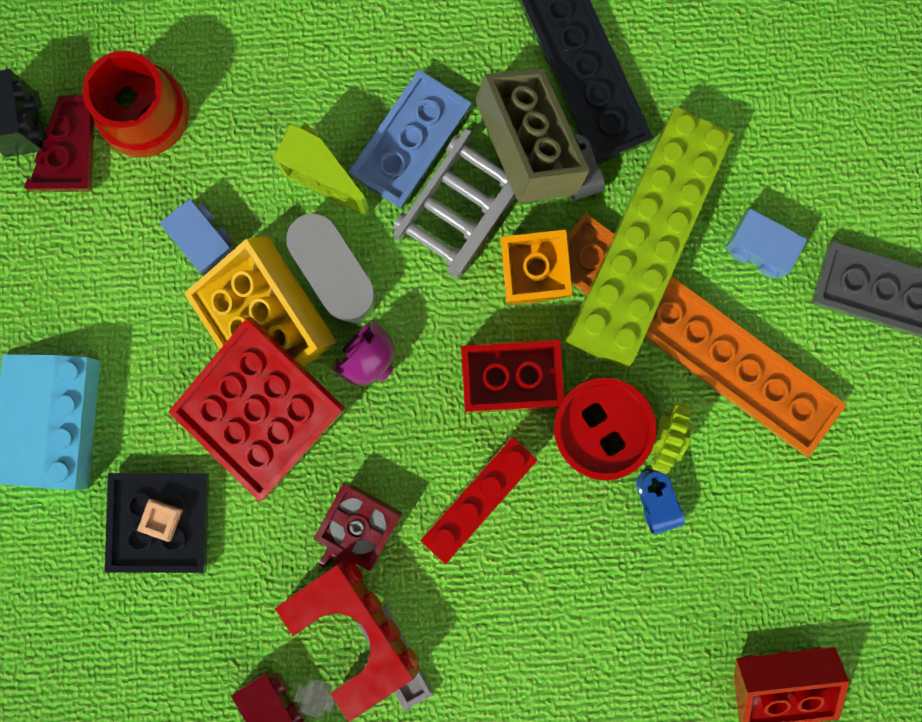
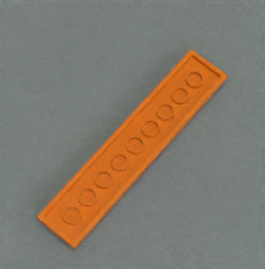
M586 213L582 215L567 235L571 283L585 295L614 233ZM671 276L644 338L802 455L810 457L847 404Z

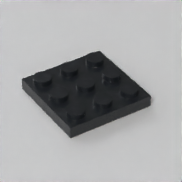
M108 473L104 573L207 572L209 473ZM149 499H154L183 510L172 540L169 542L137 531Z

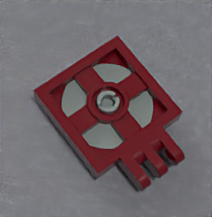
M345 481L313 539L327 547L319 562V566L325 568L330 558L335 560L333 568L343 560L348 559L350 563L358 564L371 571L403 512Z

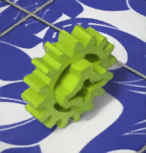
M674 401L666 415L660 414L656 423V439L651 451L653 452L650 464L652 466L651 469L667 474L670 472L671 467L674 466L675 461L680 462L686 449L689 447L693 424L688 423L691 417L690 406Z

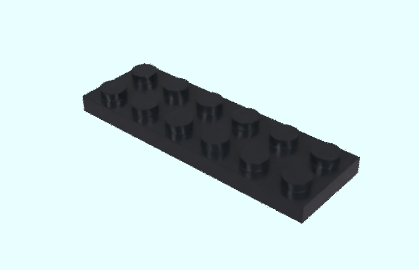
M519 0L579 134L586 137L591 144L597 165L652 142L654 137L591 1Z

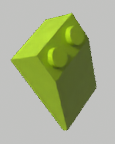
M290 124L273 156V160L282 175L367 217L370 211L364 195L321 138H319L320 134L309 126L302 125L299 128Z

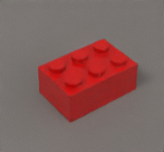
M560 340L461 346L465 414L559 408L564 399Z

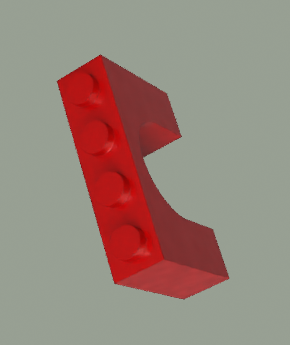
M513 437L509 438L463 493L425 532L420 541L441 561L447 564L538 460Z
M345 559L274 609L292 636L319 618L334 613L350 616L362 625L370 642L369 660L363 669L340 683L330 693L347 721L350 722L412 681L421 671V668L419 667V659L411 648H407L401 640L397 625L392 620H388L381 610L382 605L377 595L372 591L369 592L363 583V576L359 568L355 564L350 563L348 559Z

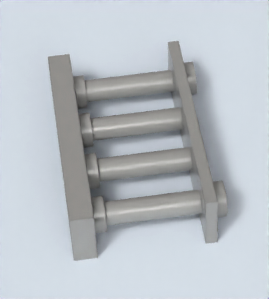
M465 129L461 136L456 134L452 138L446 149L449 153L408 213L402 212L393 225V229H395L393 234L396 241L401 243L408 234L446 259V264L449 265L447 275L457 282L515 199V194L504 169L468 146L471 142V131ZM460 156L500 182L499 186L502 187V190L497 197L492 195L488 197L450 172ZM442 182L482 208L481 211L485 214L479 223L475 221L470 223L433 198ZM424 208L464 233V238L467 241L461 250L458 248L452 249L415 224Z

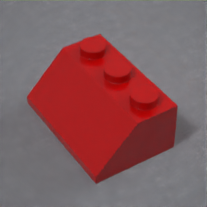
M814 647L803 651H780L776 654L746 655L742 658H736L734 685L739 722H822L839 720L849 679L836 647Z

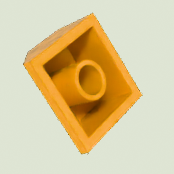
M567 230L501 237L506 302L509 305L541 303L573 296Z

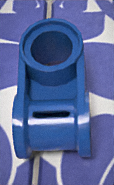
M652 469L641 472L637 477L636 486L651 533L657 535L685 525L684 514L676 499L669 477ZM652 478L660 482V484L656 485V492L647 488L652 485Z

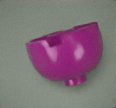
M373 320L371 321V328L365 325L343 348L342 351L345 352V357L342 362L336 358L332 366V370L353 385H369L377 379L382 382L394 369L391 362L395 356V345L389 334Z

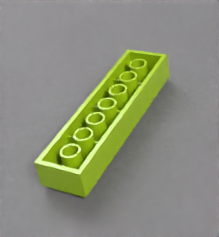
M676 106L674 107L663 125L565 342L623 370L634 362L731 142L733 133Z

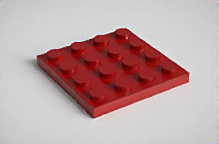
M249 317L242 322L168 413L259 502H262L346 408L252 317Z

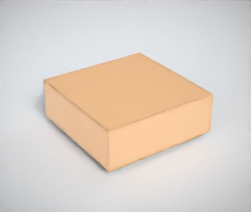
M149 499L137 531L169 542L172 540L183 510L154 499Z

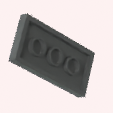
M832 241L827 245L811 304L922 338V268Z

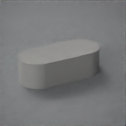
M307 214L297 218L289 227L286 236L287 248L327 311L336 320L346 324L362 322L371 315L376 305V293L368 276L334 224L328 218L319 214Z

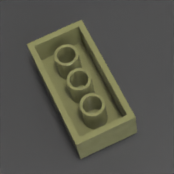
M544 69L485 74L475 101L517 202L524 203L577 195L590 170Z

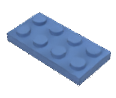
M419 69L348 171L349 176L402 210L471 109L472 103Z

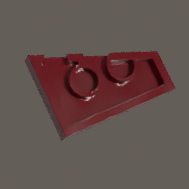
M59 95L46 128L47 136L42 150L37 152L34 160L36 163L31 179L27 178L24 189L28 192H92L93 116L84 103L83 95Z

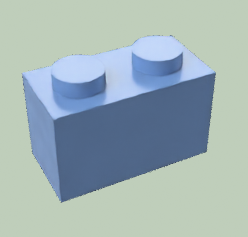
M188 199L163 219L160 225L202 275H205L233 251L231 245L234 241L223 227L217 231L210 221L214 219V216L203 203L197 206L191 199Z
M749 209L741 216L725 249L731 252L730 255L734 259L743 263L751 262L760 267L759 271L762 274L775 279L777 277L782 278L790 273L808 239Z

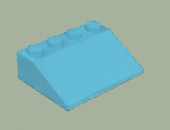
M2 354L0 374V484L69 490L89 489L100 370L99 360L89 357Z

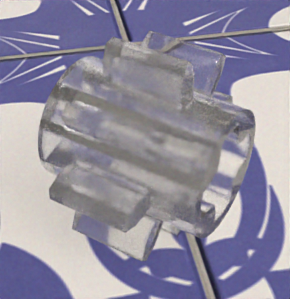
M308 679L306 687L298 685L294 698L295 703L301 704L298 713L317 719H323L325 711L332 713L335 701L330 695L332 685L313 679Z

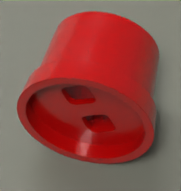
M116 51L106 54L90 67L84 78V103L93 116L94 123L102 137L118 152L132 157L158 155L172 147L184 133L189 119L187 95L181 84L163 68L154 65L146 57L131 51ZM125 87H130L138 93V97L129 108L124 109L116 103L115 99Z
M596 378L576 386L562 400L555 416L554 435L559 452L574 470L592 479L615 480L633 473L648 459L656 439V420L649 402L635 387L617 379ZM594 403H599L605 411L607 418L591 428L582 417V411ZM616 431L623 439L625 447L613 456H608L600 445V440L611 432Z

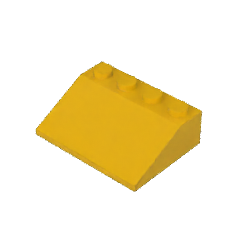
M269 236L246 238L184 293L219 349L222 348L242 322L249 317H252L303 367L337 343Z

